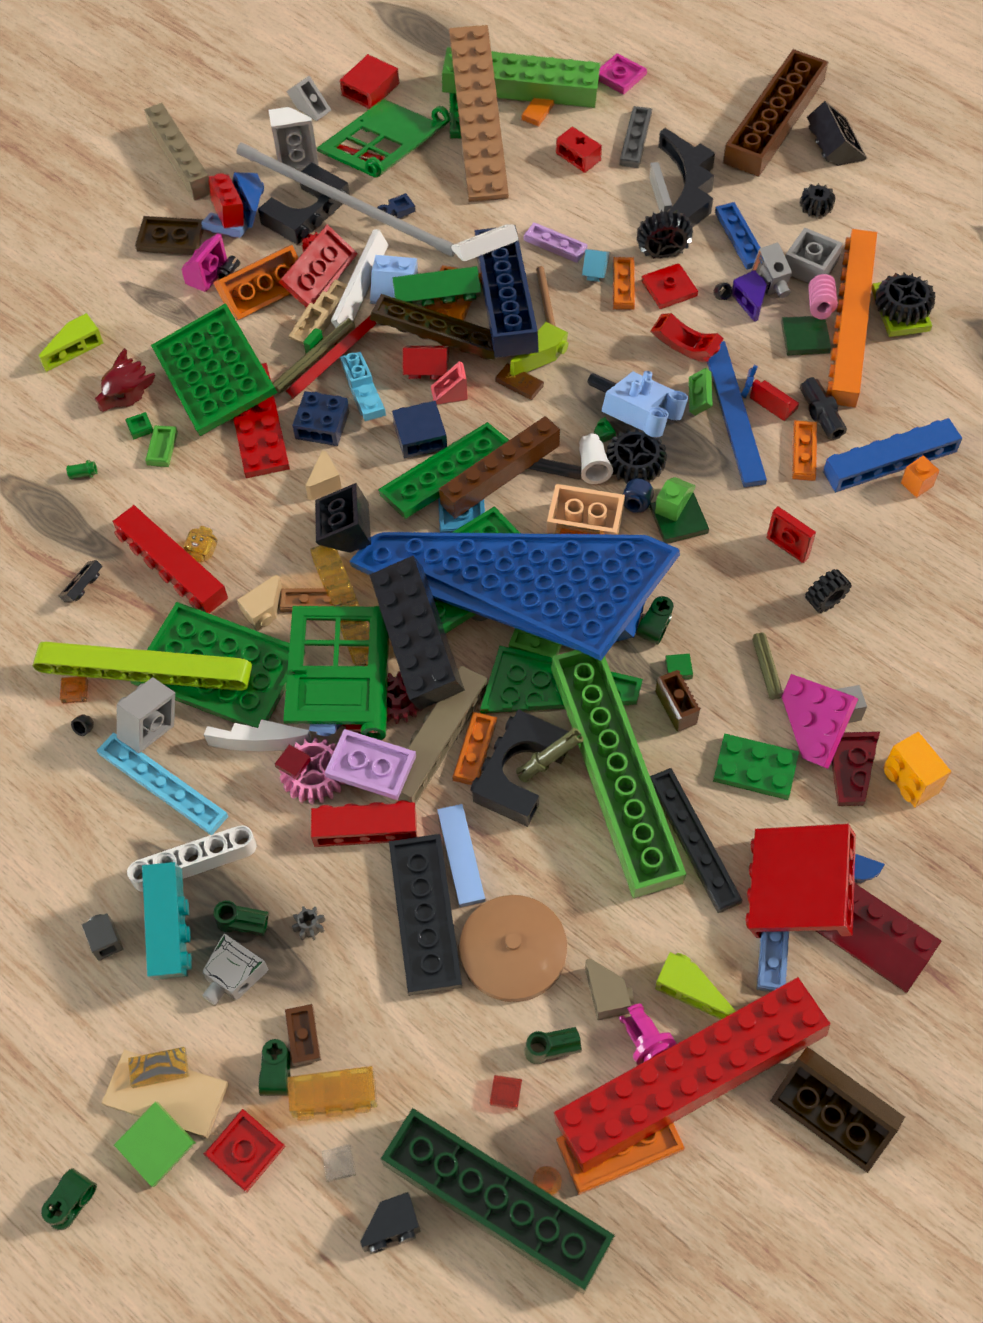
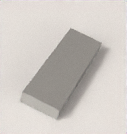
M658 162L651 163L649 179L659 211L662 209L663 212H667L672 207V203Z

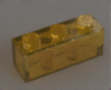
M372 1066L287 1077L289 1111L292 1117L297 1118L299 1121L312 1120L315 1118L314 1115L326 1114L327 1117H337L343 1115V1111L354 1110L355 1113H367L371 1111V1108L378 1107L375 1072Z

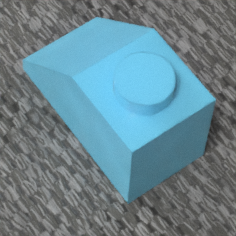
M586 249L582 275L587 276L589 281L599 282V278H605L610 252Z

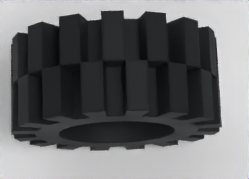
M832 569L831 572H826L825 576H820L819 580L815 581L814 585L808 588L809 591L806 592L805 599L818 613L827 612L829 608L832 609L836 603L839 604L840 600L846 597L845 594L849 593L852 585L838 569Z

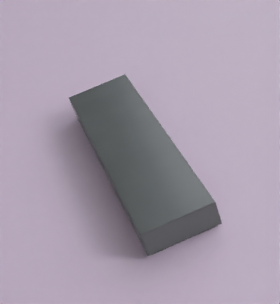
M633 106L619 166L639 168L652 116V108Z

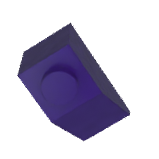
M755 270L734 279L732 286V296L754 322L759 319L767 287L765 279Z

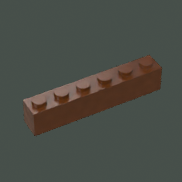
M546 416L542 417L440 487L441 506L456 519L528 469L535 462H538L540 458L545 457L560 446V429Z

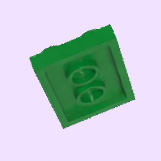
M724 733L713 782L789 800L799 751Z

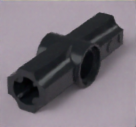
M814 377L806 379L800 385V390L809 404L808 408L811 418L814 421H819L829 439H839L842 435L846 434L847 427L838 414V405L835 398L827 395L818 379Z

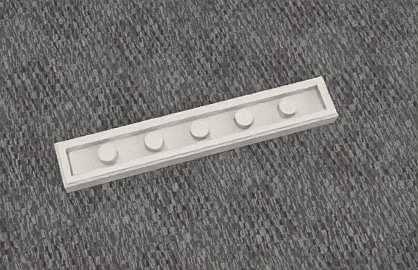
M379 229L373 230L331 319L335 328L347 318L354 321L371 284L375 255H384L388 247V243Z

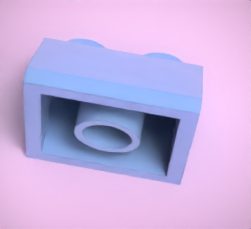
M375 255L371 275L370 304H376L381 294L395 298L392 277L418 274L417 258Z

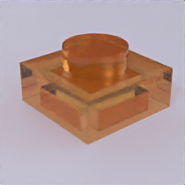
M87 677L61 678L60 700L62 704L87 702Z

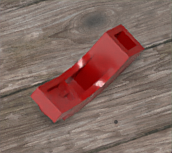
M672 313L661 314L650 330L655 337L673 350L701 362H708L710 357L719 351L720 344L724 339L718 333L704 334L695 331L681 322Z

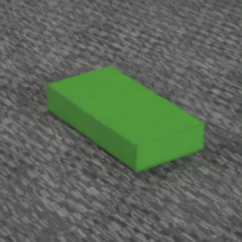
M154 426L145 460L147 466L169 467L178 433L177 427Z

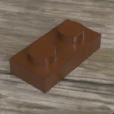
M309 1004L285 1009L293 1066L321 1061L313 1005Z

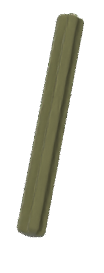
M347 318L277 378L273 385L278 394L283 392L356 328L355 323L350 318Z

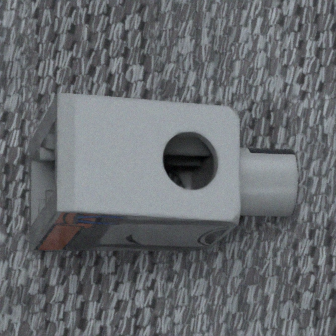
M779 243L760 248L751 271L755 270L765 279L767 283L766 295L777 293L780 299L787 297L791 293L787 284L792 272Z

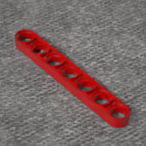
M371 315L285 392L292 399L300 394L377 324L375 321L370 320Z

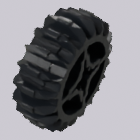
M661 209L660 213L656 214L653 212L651 217L646 216L645 221L640 222V227L637 228V244L645 256L651 255L653 259L656 257H676L677 253L682 254L684 249L689 248V243L692 242L693 228L689 218L684 213L680 214L678 210L672 212L670 209L667 212H663Z
M905 272L902 275L895 273L893 276H887L880 283L879 289L876 292L875 305L878 307V312H882V317H889V322L895 320L897 324L904 322L907 326L911 322L916 325L918 321L923 322L931 314L935 305V292L933 291V286L928 285V280L922 281L921 276L915 277L913 273L906 275Z
M636 428L635 432L627 429L626 434L619 432L618 437L613 436L611 443L607 446L606 455L613 468L612 475H617L618 481L625 479L627 484L632 479H643L645 481L648 479L653 482L655 476L659 477L665 468L667 454L661 438L651 437L645 434V432H639L638 428Z

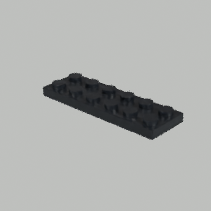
M435 834L389 841L408 996L462 988L441 835Z

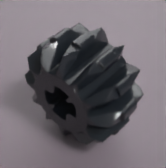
M819 183L816 186L810 184L808 188H804L800 198L802 212H808L809 216L815 215L816 218L819 215L825 217L827 213H831L836 200L833 189L827 188V184L820 186Z

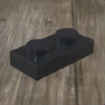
M97 560L88 561L58 597L64 602L78 601L85 593L83 589L88 584L96 581L100 576L98 572L103 566Z

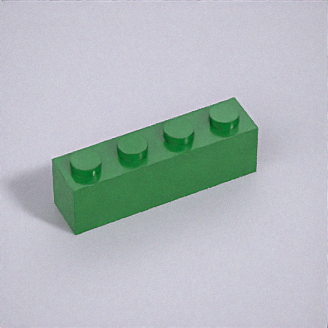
M477 266L392 277L396 299L414 305L422 304L423 307L435 305L434 302L443 301V304H450L456 302L455 299L464 298V301H473L481 293Z

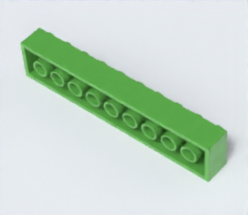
M578 650L552 656L551 670L572 728H576L581 732V735L577 738L583 736L584 740L578 746L633 899L683 884L687 875L605 656L600 661Z

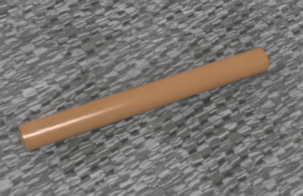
M538 266L536 273L546 322L556 326L545 270L543 266Z

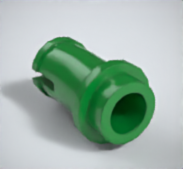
M86 460V463L67 465L66 467L69 479L86 476L93 478L98 473L95 461L91 462L90 460Z

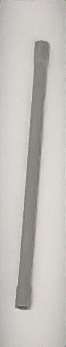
M242 142L238 145L236 151L238 155L266 166L414 237L451 257L455 255L451 248L454 245L453 243L443 238H438L260 153L257 149Z

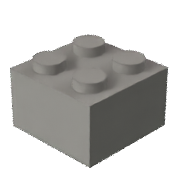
M804 228L785 255L792 272L791 276L810 283L815 276L820 274L829 275L839 261L843 243Z
M152 677L146 683L140 684L127 697L120 699L117 703V738L140 753L174 727L175 692Z

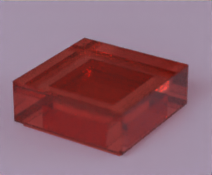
M494 1075L490 1105L518 1110L522 1079Z

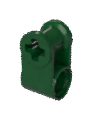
M659 596L653 600L637 628V636L659 645L672 618L671 613L674 605L670 598Z
M279 1039L267 1041L262 1048L261 1071L259 1074L260 1096H289L291 1053L285 1043ZM279 1049L282 1054L277 1055V1059L274 1060L271 1055L276 1054V1050Z
M74 1168L69 1169L43 1204L41 1209L42 1218L56 1230L69 1228L83 1207L93 1197L97 1184ZM57 1210L62 1212L59 1217L54 1215Z

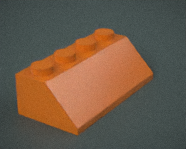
M289 245L213 283L223 303L227 304L231 313L239 320L291 294L279 281L295 263L298 256L293 245Z

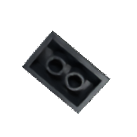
M824 101L807 116L810 123L808 128L816 135L815 142L823 150L821 154L827 162L832 161L837 166L867 159L847 118L828 102Z
M357 483L315 500L316 543L318 545L348 553L362 550L371 545L369 502Z

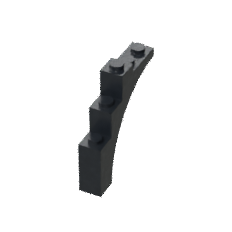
M664 128L659 134L658 147L675 162L684 183L682 194L670 210L672 212L678 210L680 214L684 213L689 218L693 228L712 212L713 198L709 193L713 189L714 175L709 171L714 166L715 152L701 143L694 147L675 133Z

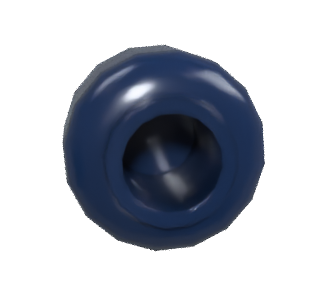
M632 479L629 481L622 494L625 495L624 507L634 513H641L647 510L654 497L652 485L643 479Z

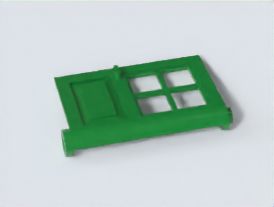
M383 99L318 146L317 152L378 178L446 126L451 119L450 113L445 107L437 106L432 110L431 116L433 120ZM438 112L443 115L444 120L439 118ZM361 129L365 132H372L378 135V137L368 144L352 137V135ZM384 138L401 145L392 154L374 146ZM349 140L363 148L354 155H351L336 147ZM368 150H371L386 158L380 161L376 157H370L367 161H364L359 157Z
M292 606L284 724H363L361 727L362 735L378 740H383L386 737L389 635L379 606ZM307 620L336 621L335 640H305ZM341 621H368L370 623L369 640H340ZM305 646H334L333 666H303ZM339 646H369L368 666H338Z

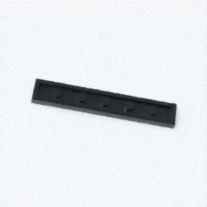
M672 768L650 776L660 805L717 913L741 904L743 900Z

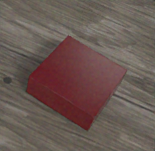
M289 744L275 762V767L297 780L311 761V757Z

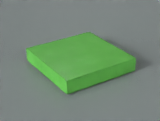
M154 1102L114 1146L151 1187H155L196 1142L159 1102Z

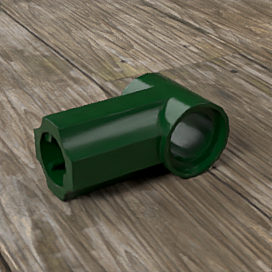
M224 900L215 906L213 913L217 927L223 932L239 931L264 936L267 929L268 911L236 906L233 902ZM225 913L233 914L229 920L220 919Z
M576 1027L547 1033L535 1031L528 1036L525 1045V1056L533 1064H542L547 1059L581 1053L582 1051L581 1040ZM535 1043L542 1044L545 1050L537 1053L531 1049V1045Z

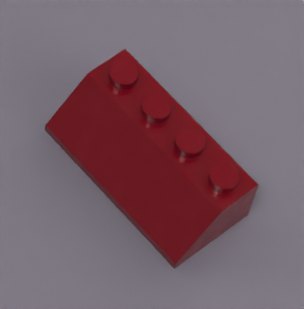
M854 883L853 936H841L837 930L816 931L905 993L910 990L942 942V940L856 883Z

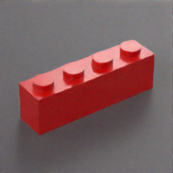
M401 800L393 804L373 802L370 805H358L349 803L342 807L321 805L318 808H311V839L314 847L389 843V841L417 837L415 802Z

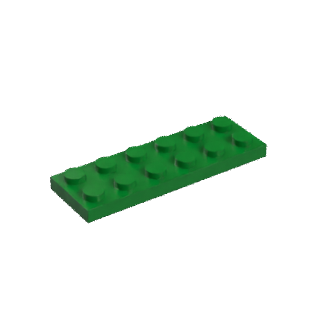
M486 422L379 488V494L406 519L440 498V487L505 444L509 439Z

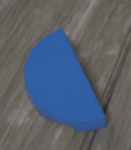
M855 854L854 882L864 883L879 876L885 864Z

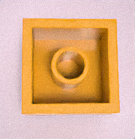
M919 731L894 745L883 767L886 777L898 786L903 798L910 802L914 808L939 794L952 772Z

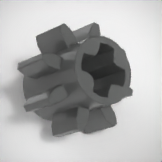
M303 906L299 914H293L294 920L298 923L292 925L294 932L300 931L299 936L301 940H304L305 937H311L313 940H316L315 936L319 932H325L324 927L320 923L326 920L324 915H318L317 907H313L311 910ZM311 920L312 925L307 926L306 922Z

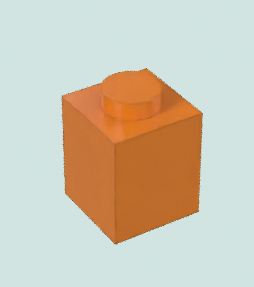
M922 456L906 467L901 484L917 498L934 486L940 470L925 456Z

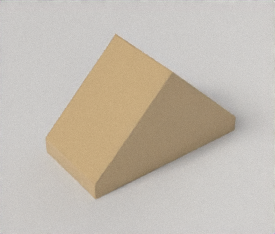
M323 450L305 485L307 496L310 500L342 488L339 473L327 452Z

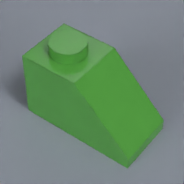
M676 477L666 480L657 496L655 513L676 522L696 485Z

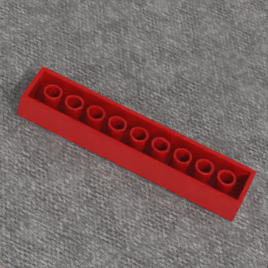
M797 977L554 1112L555 1123L565 1138L582 1172L585 1173L826 1037L831 1023L802 981Z

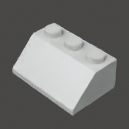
M290 107L268 110L277 160L298 171H302L311 162L319 166L312 118Z

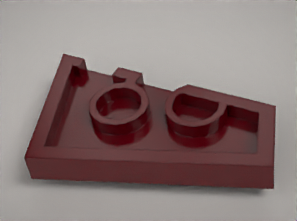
M880 731L844 732L831 761L838 806H864Z

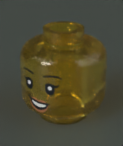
M200 526L199 529H191L188 532L183 548L197 562H204L212 558L218 540L212 534V529Z

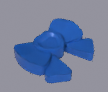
M754 364L753 368L751 367L748 371L747 380L741 393L743 398L748 396L758 365Z

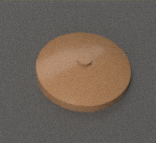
M521 895L500 896L479 906L466 921L460 936V959L468 979L482 993L505 1002L527 1001L545 993L560 977L567 957V938L559 918L549 907L540 901Z

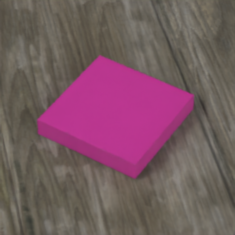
M616 53L600 67L598 81L624 95L647 75V69Z

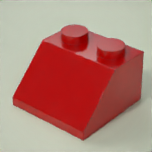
M406 345L403 347V375H408V379H421V375H430V379H439L448 372L449 346Z

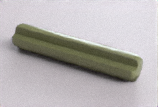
M763 632L753 635L752 640L769 698L772 700L779 699L783 694V690L766 634Z

